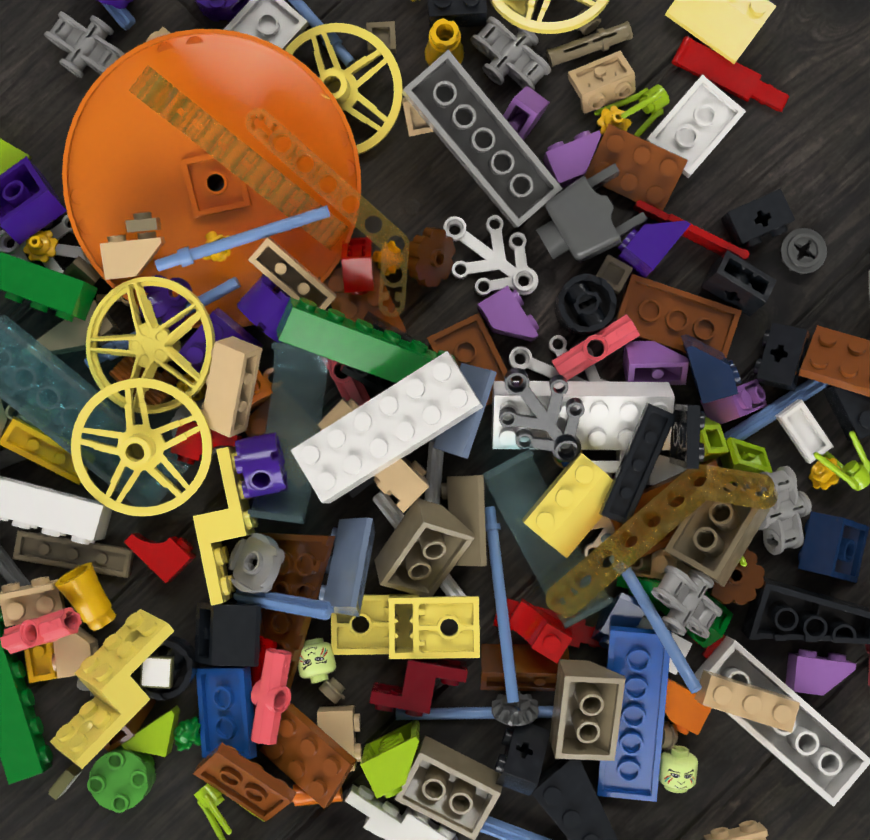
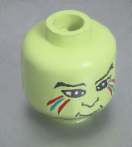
M323 638L304 642L297 666L301 678H310L311 684L323 682V680H329L328 674L335 671L336 662L331 644L324 642Z
M674 745L671 750L661 753L659 781L670 792H687L688 789L696 784L698 759L689 752L688 748Z

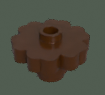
M426 227L422 235L417 234L413 241H409L404 246L403 259L407 263L410 277L417 279V283L421 286L437 287L441 279H447L452 270L454 262L451 258L454 256L456 249L453 245V238L446 236L444 229Z
M748 549L743 554L747 566L743 567L739 561L733 571V580L730 576L725 587L714 582L713 587L709 589L710 596L722 604H730L733 601L737 605H744L748 601L754 600L756 598L755 589L761 588L764 585V568L756 565L757 555Z

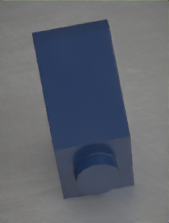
M621 592L603 606L591 639L598 641L602 648L608 650L610 626L637 628L644 616V612L637 600Z

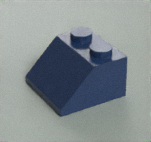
M687 334L682 335L681 338L689 360L694 383L702 403L705 404L738 394L736 384H740L741 379L733 360H727L725 355L719 350Z
M811 511L810 518L805 524L806 535L804 544L798 555V569L857 583L869 526L846 518Z

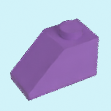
M526 86L514 96L503 116L524 141L550 102L529 86Z
M631 341L624 345L622 364L626 382H669L670 385H686L689 360L685 356L655 341Z

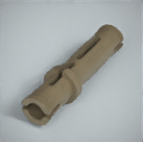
M626 21L605 30L603 27L599 28L594 34L552 49H547L546 55L549 65L552 68L598 50L607 51L609 46L631 40L633 38L632 29L629 22Z

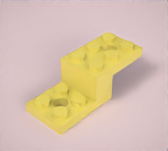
M232 447L216 449L228 509L193 516L211 605L228 601L233 598L232 592H235V586L231 581V578H234L232 575H228L226 564L229 563L228 549L226 546L222 547L221 541L255 533L254 528L258 527L255 510L250 511L248 499L251 498L245 499L243 495L242 481H244L243 473L238 474L236 471L234 456H237L236 448Z
M364 594L360 616L365 617L369 621V628L365 632H357L353 628L352 622L356 616L331 613V648L333 655L389 654V659L480 658L479 596L419 597V595ZM446 619H453L458 624V630L453 635H445L440 629L441 623Z
M139 609L126 619L125 624L115 634L107 637L103 645L93 655L87 657L82 662L80 668L74 673L95 697L85 703L80 708L79 713L68 724L63 725L50 742L81 769L150 700L130 675L174 632L167 622Z

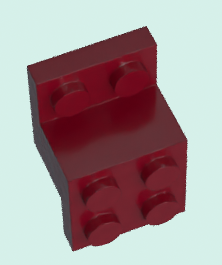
M446 658L408 659L403 687L374 682L370 704H375V709L392 712L393 708L404 709L405 714L414 717H422L423 713L430 714L435 679L441 678V683L451 686H458L459 682L466 683L467 664L463 661Z

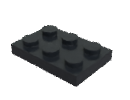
M674 404L673 414L676 417L672 424L669 463L686 469H699V462H703L705 454L704 444L700 443V430H704L705 413L700 411V405Z

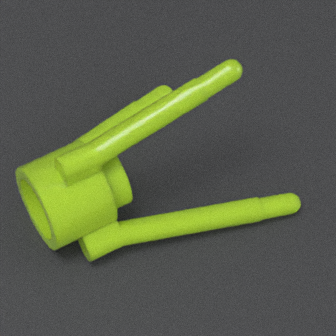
M656 84L650 89L645 88L639 93L596 110L594 114L598 116L601 115V111L604 108L610 109L613 105L619 108L639 100L638 104L621 114V117L625 119L640 109L646 114L651 113L650 117L635 132L634 135L639 137L656 118L664 114L662 108L668 105L670 100L665 89L661 85Z
M850 431L849 435L861 462L852 460L844 466L837 460V465L840 467L838 468L828 460L835 458L830 452L827 451L823 456L818 452H815L813 455L823 465L846 481L852 489L859 491L870 484V461L855 432Z
M207 783L194 796L198 800L197 803L203 809L218 839L226 840L220 826H222L227 835H230L232 830L217 808L225 799L222 797L223 793Z

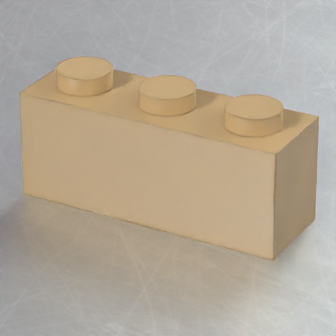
M270 236L265 239L248 259L250 263L294 299H309L316 303L318 308L325 310L336 298V294Z
M234 336L215 341L211 351L210 372L206 379L205 400L201 407L211 430L227 437H232L247 430L262 353L261 347Z
M703 670L700 679L702 689L696 692L695 700L699 703L792 733L800 706L798 701L789 696Z

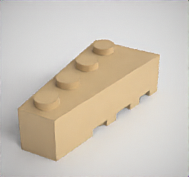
M343 397L317 425L323 430L360 405L352 398L347 401ZM406 457L401 458L374 475L375 478L373 479L377 487L384 494L389 496L393 494L399 502L396 506L403 513L429 488L428 480L424 476L427 471L416 460L411 463Z

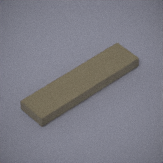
M25 530L17 531L13 559L69 569H74L82 564L91 562L96 573L130 578L134 552L127 547L97 542L86 545L73 542L71 538L54 537Z

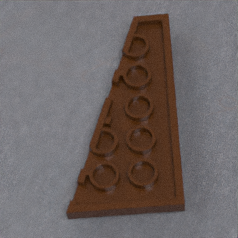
M260 533L273 538L278 547L285 553L284 561L270 591L317 600L336 536ZM261 608L262 623L260 625V635L277 642L276 649L286 650L292 654L286 685L291 690L312 617Z

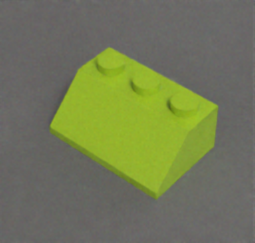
M413 720L365 745L360 766L377 799L384 795L386 798L393 797L403 790L401 786L406 783L419 743L420 723L418 720Z

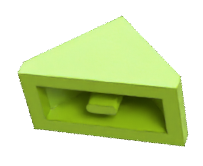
M732 437L726 439L729 452L722 455L720 459L728 483L756 479L758 474L762 472H773L765 448Z
M176 705L139 730L134 737L121 745L127 750L166 757L173 748V732L178 724L180 708Z

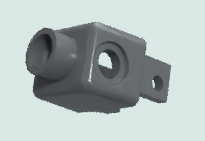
M615 163L589 179H586L585 176L581 177L547 201L546 209L552 220L536 229L552 259L569 250L577 262H585L621 244V238L629 234L633 228L636 230L647 223V217L644 212H641L615 228L611 220V214L614 209L607 195H600L594 191L619 176V169Z

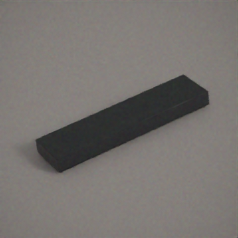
M646 403L601 507L600 515L629 526L675 420V414Z

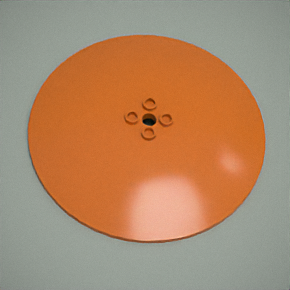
M221 29L178 31L154 38L122 55L99 76L82 99L73 117L63 154L62 180L67 214L82 251L104 280L100 244L108 243L107 237L126 235V241L138 240L137 233L156 232V238L164 237L165 239L164 245L139 276L105 280L107 284L114 289L123 282L134 278L161 275L169 280L172 278L186 280L190 284L192 292L198 297L227 280L236 277L241 287L208 304L205 308L210 315L212 311L219 307L241 327L254 325L238 309L237 303L263 275L248 259L266 238L232 248L230 256L222 262L200 258L194 260V264L185 267L178 265L159 272L156 268L155 260L176 254L178 249L187 246L191 249L204 245L207 241L205 236L210 231H215L217 235L232 236L327 205L331 217L270 236L317 278L321 276L320 281L324 282L341 260L342 241L348 244L350 242L360 207L361 169L358 150L346 116L333 94L315 73L292 54L258 37L236 31ZM214 174H218L224 179V187L217 192L212 191L208 186V179ZM151 212L152 218H160L161 230L127 233L125 220H134L133 214ZM134 289L133 292L135 296L136 304H138L139 308L140 304L137 298L136 290ZM172 291L173 297H177L179 295L175 291ZM127 293L122 296L129 301ZM194 312V313H192V314L186 316V318H185L184 321H186L189 317H191V316H192L193 314H195L196 312ZM201 319L192 328H199L202 324Z

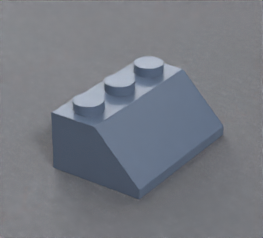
M461 363L460 370L480 400L483 408L430 441L434 442L433 448L468 459L497 372Z
M367 517L339 519L338 528L333 527L331 536H336L333 544V555L329 557L325 573L329 574L327 585H321L319 600L330 602L334 608L333 613L360 617L375 537L373 518Z

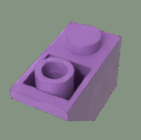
M599 130L593 133L584 131L576 135L574 141L566 144L560 141L547 148L548 151L545 152L543 158L544 164L562 188L573 184L585 175L601 137Z
M506 286L478 303L477 309L491 332L527 341H533L538 337L536 331L539 329V326L531 314L526 316L521 307L524 305V302L516 290L511 291Z
M755 379L737 386L738 394L705 404L701 401V404L708 418L723 424L768 406L765 400V391L759 385L758 380Z
M799 649V654L791 652L788 654L785 684L794 692L823 696L855 671L856 663L846 660L847 655L828 652V657L817 656V651Z

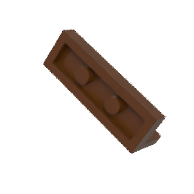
M500 644L481 645L480 690L506 691ZM512 644L518 691H555L559 661L555 663L532 649L531 645ZM568 647L560 659L570 660Z

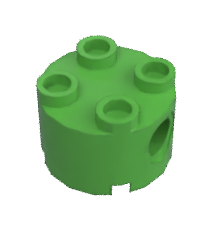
M120 745L111 752H106L95 762L90 771L87 788L99 805L116 813L124 812L137 805L152 789L156 781L154 759L150 754L127 750Z

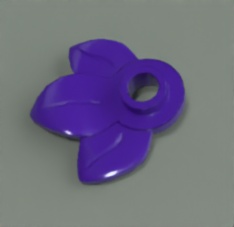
M161 275L151 276V277H161V278L167 279L166 277H163V276H161ZM182 278L170 279L192 292L191 286L186 280ZM158 286L144 287V290L148 293L147 299L151 301L156 319L161 318L162 323H165L186 309L185 305L188 301L180 294L177 297H173L172 290ZM139 307L140 316L144 318L141 307ZM186 315L184 318H182L174 325L169 327V331L172 332L179 325H181L184 322Z

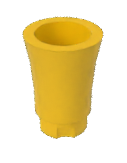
M444 18L437 20L430 29L429 41L425 48V59L430 66L447 50L461 64L464 58V49L461 44V33L458 25L454 21H448Z
M91 562L70 570L55 583L57 589L67 598L76 612L80 613L81 620L88 625L90 630H99L115 619L116 614L111 608L112 604L106 596Z

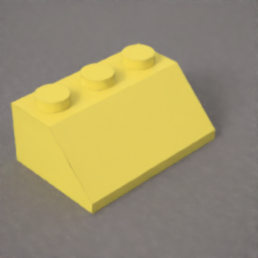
M674 0L665 16L735 64L776 8V5L769 0Z
M579 453L577 458L569 462L522 518V521L549 545L568 558L601 519L602 515L599 512L613 479L583 453Z

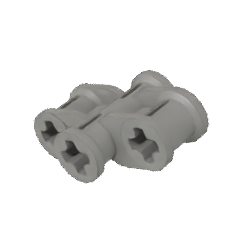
M60 11L58 13L59 19L50 32L46 31L44 33L48 40L69 53L65 59L61 58L59 63L79 78L83 77V70L87 65L101 75L111 64L124 55L120 49L105 41L106 37L112 35L114 31L94 15L90 17L91 23L85 28L72 17Z
M490 16L486 20V26L478 35L474 34L470 38L475 48L491 60L490 64L486 63L482 67L484 73L498 85L504 82V77L508 74L522 89L529 86L535 90L537 82L544 75H548L551 72L549 64L530 49L539 43L538 37L534 32L519 27L517 28V34L514 35L499 20Z
M782 466L775 472L770 473L766 471L758 474L756 478L758 498L763 500L770 509L758 529L763 530V541L766 549L771 554L778 555L784 549L801 547L804 542V535L800 517L809 515L812 505L808 495L803 491H798L797 478L794 471L788 466Z
M667 565L664 569L665 575L658 587H654L651 591L655 598L670 609L667 616H663L661 619L666 627L676 634L684 636L687 628L700 637L708 638L710 627L716 617H720L723 613L721 608L705 596L707 589L713 587L714 581L700 571L691 569L687 575L678 568Z

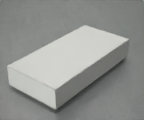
M797 399L775 415L806 463L811 464L816 460L813 455L815 452L823 455L834 447L802 399Z

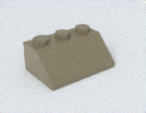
M710 473L664 551L690 568L704 573L715 583L725 587L770 509L763 500Z
M484 475L447 477V483H441L442 500H447L448 511L475 535L474 540L455 566H487Z
M418 498L411 505L374 560L379 584L423 597H432L474 540V533L442 505Z
M559 660L550 731V743L555 759L615 761L626 680L624 675L591 661Z
M425 735L415 753L406 783L401 786L403 790L396 794L395 800L475 840L501 795L502 786L496 784L498 772Z

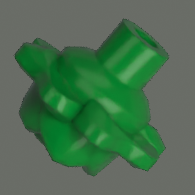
M197 717L179 722V725L174 729V740H176L175 745L178 751L190 749L192 744L201 745L199 733L201 724L198 722Z

